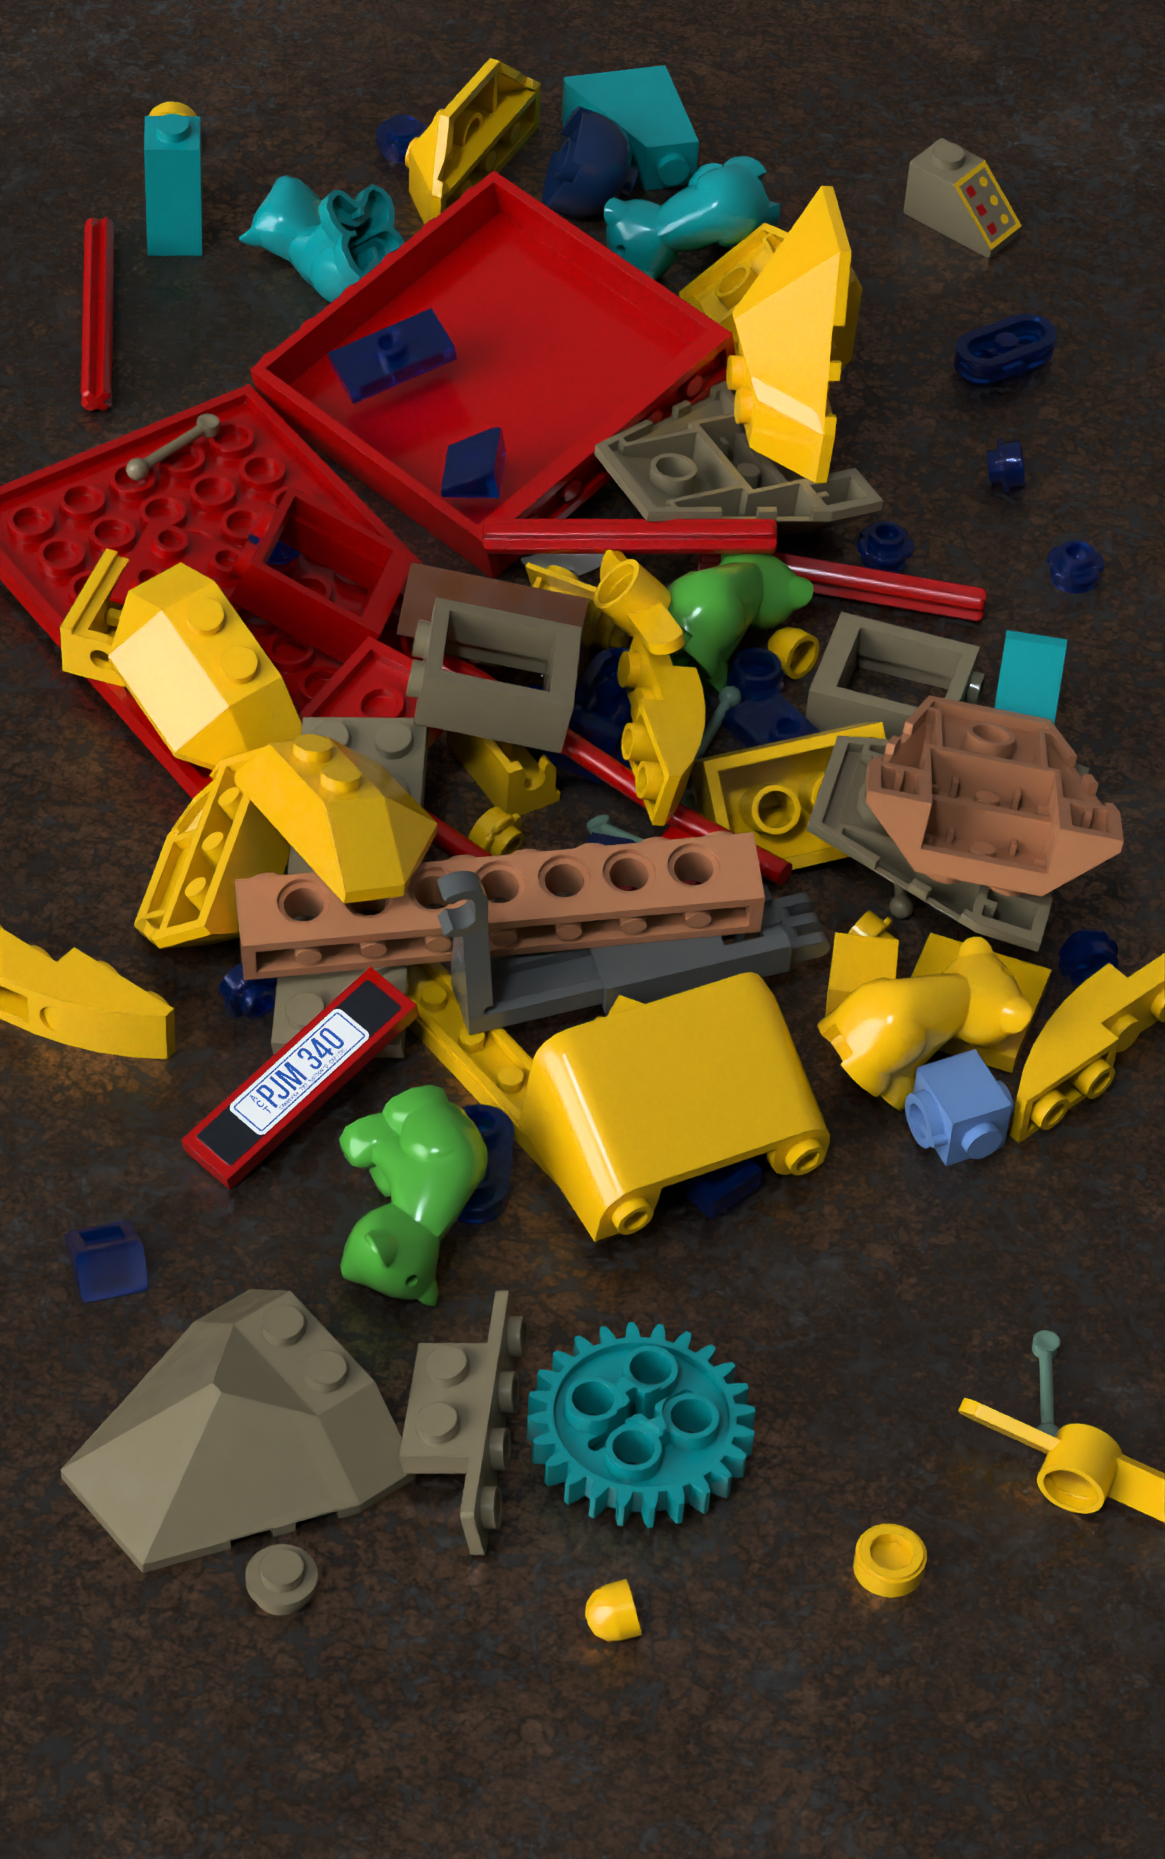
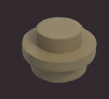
M288 1544L268 1546L258 1551L250 1559L245 1572L246 1588L250 1597L264 1611L274 1615L292 1614L302 1609L315 1594L318 1586V1568L314 1559L299 1547Z

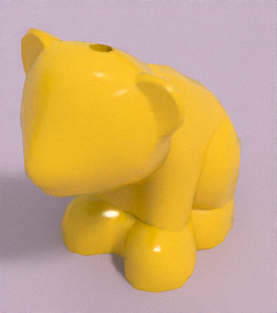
M971 937L961 944L956 959L941 974L902 979L881 977L863 983L836 1009L820 1020L817 1026L821 1035L838 1052L843 1061L840 1065L849 1076L874 1097L881 1096L891 1106L902 1112L905 1109L907 1095L913 1093L917 1067L923 1066L950 1038L955 1036L975 1046H990L1008 1038L1010 1034L1021 1032L1028 1026L1032 1018V1007L1029 1001L1023 998L1012 973L993 954L990 944L982 937Z

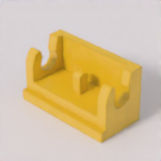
M105 550L60 626L62 670L126 687L108 661L109 652L124 605L112 602L109 599L129 561L128 558L118 556V551Z
M447 731L446 744L494 806L500 807L508 814L518 813L521 816L560 801V791L556 787V767L546 755H542L537 763L525 746Z

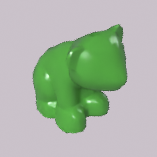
M721 554V563L717 567L703 569L698 572L690 571L674 580L667 588L671 592V602L668 611L681 627L685 645L678 651L669 654L673 666L697 668L702 687L718 696L721 690L727 686L729 677L727 661L747 629L761 631L774 628L785 622L795 610L807 605L811 600L814 592L813 584L808 579L797 576L785 563L772 554Z
M426 1085L411 1088L391 1098L385 1104L382 1113L371 1114L345 1127L339 1139L341 1150L349 1163L361 1169H369L379 1191L385 1197H391V1203L370 1210L357 1221L345 1244L340 1268L345 1280L367 1286L392 1298L403 1300L418 1299L422 1304L435 1307L439 1295L435 1274L441 1240L458 1220L471 1195L483 1181L489 1156L481 1132L467 1116L464 1109L449 1102L443 1088Z

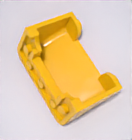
M753 972L728 977L580 1024L553 1035L542 1044L533 1058L519 1120L520 1128L594 1242L619 1233L623 1235L632 1234L645 1227L653 1217V1210L659 1201L661 1189L764 1153H767V1161L777 1174L804 1175L824 1163L830 1144V1133L777 999L761 976Z

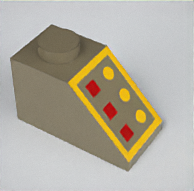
M941 137L910 161L903 213L988 259L992 258L1021 234L1022 225L984 159Z

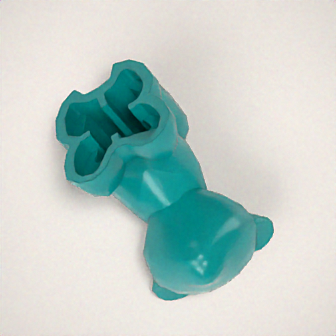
M737 156L730 158L724 165L718 163L704 164L689 180L688 187L676 193L662 205L644 199L623 201L615 197L609 199L604 205V219L607 223L606 243L608 249L656 281V279L663 276L669 270L680 252L699 251L714 245L732 248L764 222L775 227L780 218V205L770 201L765 192L762 179L767 171L763 165L749 156Z
M283 175L276 179L269 194L254 214L251 228L239 237V241L248 246L263 248L290 261L301 277L323 299L330 303L338 298L348 286L355 284L381 263L387 254L397 250L404 244L400 233L393 228L395 209L392 198L383 188L372 184L358 193L354 200L344 191L334 190L321 200L300 179L289 175Z

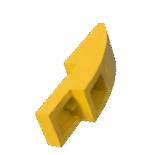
M635 632L629 651H623L620 656L617 671L619 685L625 688L631 704V717L633 723H627L624 727L621 750L623 758L630 762L635 776L637 797L643 799L652 825L664 826L674 814L681 801L701 745L705 728L703 687L697 668L673 666L669 654L654 655L650 653Z
M0 925V1019L33 1034L69 1046L99 1053L133 1058L168 1059L176 1052L174 1008L169 1006L166 1000L159 994L143 990L119 975L110 964L100 960L96 961L75 947L56 962L41 947L36 945L30 946L4 930Z
M1165 953L1128 978L1108 963L1086 979L1063 1001L1050 1017L1033 1044L1023 1068L1010 1130V1136L1016 1142H1022L1039 1129H1051L1064 1117L1067 1110L1086 1097L1094 1099L1101 1095L1111 1084L1115 1076L1113 1066L1116 1052L1119 1053L1126 1050L1142 1031L1157 1021L1165 1022Z

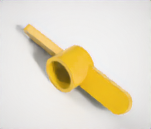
M607 550L600 566L601 582L594 594V605L628 636L633 637L636 632L650 653L666 655L681 649L685 645L683 631L668 611L671 602V592L636 560L627 559L621 551Z
M963 1398L958 1409L959 1413L1047 1454L1037 1476V1484L1043 1495L1053 1504L1070 1512L1088 1514L1098 1511L1108 1496L1165 1523V1473L1123 1455L1117 1442L1107 1433L1090 1425L1068 1424L1060 1428L1056 1436L1053 1437L986 1405Z

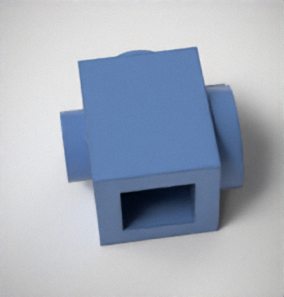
M976 1049L917 1067L913 1093L908 1094L905 1100V1112L910 1130L918 1144L925 1149L929 1147L935 1148L945 1166L970 1158L981 1159L998 1149L1004 1148L1009 1119L1014 1114V1104L1005 1083L1001 1080H995Z

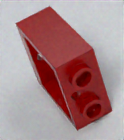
M290 486L278 507L267 501L250 533L260 538L257 545L247 540L236 559L230 573L240 577L229 600L338 661L345 663L368 636L376 640L379 638L407 579L411 562L414 563L417 556ZM278 540L366 588L368 592L357 615L266 565Z

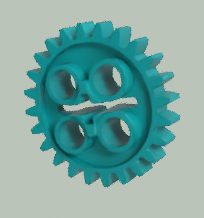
M628 1322L625 1338L616 1339L606 1326L600 1327L599 1344L595 1346L587 1339L578 1335L574 1337L573 1356L556 1350L553 1353L552 1371L540 1369L537 1373L536 1391H530L526 1440L533 1442L531 1460L533 1464H546L544 1482L547 1486L565 1482L564 1502L569 1505L576 1502L583 1496L590 1498L589 1517L592 1518L598 1516L608 1506L616 1508L615 1518L618 1526H623L628 1520L631 1511L641 1512L646 1527L653 1528L656 1520V1511L666 1510L676 1524L682 1523L684 1504L689 1503L696 1510L705 1514L709 1511L710 1494L713 1493L727 1498L730 1495L732 1477L743 1478L747 1456L752 1455L755 1434L753 1430L755 1407L747 1405L748 1384L733 1383L735 1364L728 1362L713 1367L716 1347L710 1344L696 1353L690 1350V1332H684L674 1343L666 1341L663 1324L656 1325L650 1338L641 1337L634 1322ZM626 1462H634L639 1465L627 1464Z

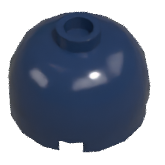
M578 106L572 111L560 135L568 138L565 140L560 152L553 150L544 180L542 202L546 203L545 206L554 212L585 219L598 217L603 214L604 205L609 199L614 197L618 199L619 195L627 198L635 185L638 167L630 165L632 147L626 132L616 122L602 114Z

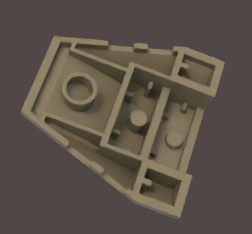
M727 381L712 386L709 397L692 406L687 400L674 405L671 416L654 425L653 422L646 419L595 445L594 455L648 522L673 519H773L777 524L778 535H797L847 524L882 511L883 499L856 468L829 473L827 483H814L749 448L744 424H736L734 401L736 390H728Z
M837 736L806 830L974 932L1038 952L1053 902V898H1051L1053 891L1042 897L1026 893L1021 896L1012 897L999 894L990 889L989 886L965 881L957 884H944L932 880L924 873L915 872L866 803V771L868 763L874 756L881 758L889 739ZM1075 764V768L1082 777L1083 774H1088L1090 768Z
M249 1289L194 1321L61 1469V1479L142 1573L231 1549V1540L271 1530L273 1537L296 1531V1522L336 1512L338 1519L361 1513L414 1480L417 1474L403 1472L399 1459L402 1437L376 1382L291 1291Z

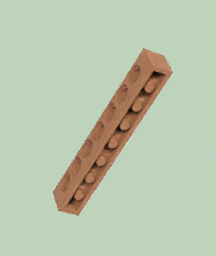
M716 831L703 837L672 840L664 837H651L639 843L606 846L600 843H586L574 849L552 851L522 849L508 855L486 857L456 855L443 861L421 862L420 866L411 876L410 884L404 896L344 904L316 872L290 875L267 872L255 875L252 878L235 879L244 980L368 969L370 966L372 968L452 961L454 937L444 936L437 915L446 908H458L464 905L467 900H461L454 904L445 902L437 880L444 875L456 871H471L476 873L481 879L488 898L490 957L761 932L765 903L753 832L733 834L727 831ZM695 880L702 884L688 885L683 883L682 881ZM632 886L637 888L638 890L624 891L619 889L618 887ZM568 892L573 894V896L559 897L554 895V893ZM504 898L509 901L505 903H494L489 901V899ZM428 904H440L445 907L440 909H428L423 906ZM363 910H376L380 913L375 915H363L358 912ZM298 916H311L315 918L310 921L294 920Z

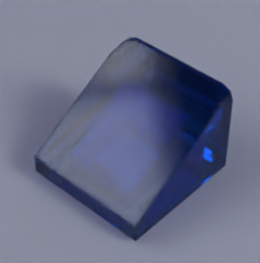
M501 427L490 428L448 446L441 486L442 497L500 498L507 453Z
M123 1220L68 1231V1234H64L78 1291L83 1301L93 1302L141 1292L148 1288L149 1282L143 1243L131 1221Z

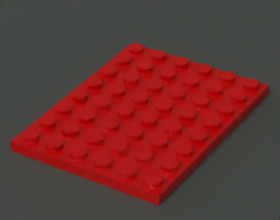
M250 384L0 486V580L60 649V626L105 550L118 551V556L130 559L150 518L242 550L247 540L256 545L259 542L260 538L252 535L250 532L267 501L278 507L291 486L404 550L412 552ZM213 414L219 418L220 430L216 436H201L150 468L148 475L143 480L135 481L127 475L126 466L131 459H144L194 428L200 415ZM279 540L266 564L356 615L368 592L366 588ZM416 557L414 563L423 564V563ZM406 579L377 640L411 659L423 661V658L412 656L411 645L413 638L396 634L407 584ZM242 607L240 608L238 615L282 676L297 714H299L344 663ZM458 657L490 676L504 670L469 662L470 659ZM87 678L192 799L213 781L209 776L212 772L211 769L173 756L126 687Z

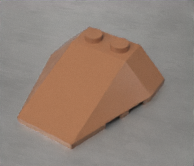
M929 695L905 721L903 733L899 737L893 735L888 740L885 752L881 758L874 756L868 763L866 771L867 805L913 870L924 873L932 880L940 883L957 884L965 881L989 886L993 891L1005 896L1016 897L1026 893L1042 897L1121 853L1124 842L1120 811L1114 803L1105 802L1104 805L1096 796L1098 782L1092 774H1083V777L1075 768L1077 754L1050 719Z

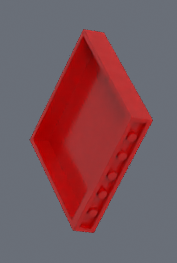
M492 171L478 184L468 188L456 202L440 215L429 220L419 232L397 250L387 254L381 263L359 281L348 286L338 298L321 312L306 320L300 329L278 347L263 355L259 362L250 369L256 392L298 435L490 578L495 579L523 554L486 553L482 542V531L486 520L565 519L612 479V476L594 455L596 444L646 419L653 422L654 425L670 417L672 407L684 400L690 402L691 406L704 400L710 395V388L726 381L729 355L736 354L733 333L499 173Z

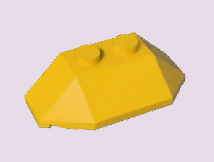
M490 58L447 107L440 109L436 113L431 125L420 137H415L410 142L405 155V166L409 168V193L424 225L429 220L440 215L456 202L468 188L478 184L492 171L499 173L537 130L540 119L541 83L526 77L521 72L501 61Z
M180 562L128 591L109 652L108 661L175 758L213 770L219 760L265 747L269 743L293 741L297 736L301 735L302 723L282 676L214 580Z
M303 734L297 736L293 741L269 743L236 771L235 784L344 904L404 896L410 884L411 876L420 866L436 836L437 822L381 764L329 737Z
M264 747L219 760L209 775L213 781L192 799L167 835L133 925L141 935L159 949L214 945L239 938L235 879L252 878L255 875L267 872L284 875L289 860L290 843L235 784L236 771Z

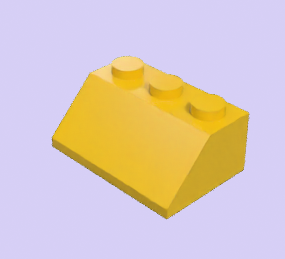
M863 722L696 759L691 775L699 813L736 834L753 832L755 844L792 863V870L850 857L806 829L837 736L886 739L883 722Z

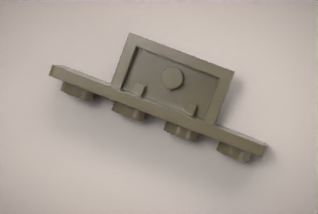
M510 1290L495 1291L487 1343H418L399 1453L404 1473L466 1474L460 1508V1520L471 1555H486L490 1529H499L501 1525L503 1503L501 1489L497 1486L499 1471H507L511 1462V1436L509 1429L506 1428L508 1413L518 1412L520 1403L519 1375L517 1371H514L516 1357H526L528 1350L529 1333L527 1318L525 1315L516 1314Z

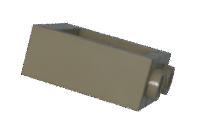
M436 597L431 621L419 619L413 644L412 656L423 658V661L413 659L406 690V696L417 698L413 724L561 753L574 707L582 627ZM448 654L545 674L543 690L442 670L443 656Z
M841 612L809 689L804 734H814L863 722H883L886 739H890L893 735L899 737L903 733L905 721L918 707L847 689L856 666L947 689L945 699L979 705L986 679V673L976 671L980 647Z

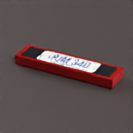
M370 966L182 1138L181 1142L184 1151L225 1187L231 1190L419 1016L417 1004Z

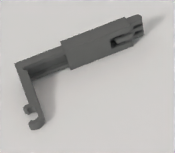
M456 871L444 875L437 880L445 902L454 904L461 900H467L464 905L458 908L444 909L437 917L444 936L454 937L451 986L469 1035L599 1004L602 1005L606 1015L619 995L647 1004L742 973L753 972L763 978L790 971V964L819 958L830 950V943L826 934L820 932L822 924L818 915L813 913L814 905L810 896L807 893H798L772 899L766 884L763 885L765 903L761 932H755L760 934L758 938L744 941V936L755 934L744 933L510 955L490 960L488 898L480 877L471 871ZM733 938L736 941V943L724 945L723 941Z

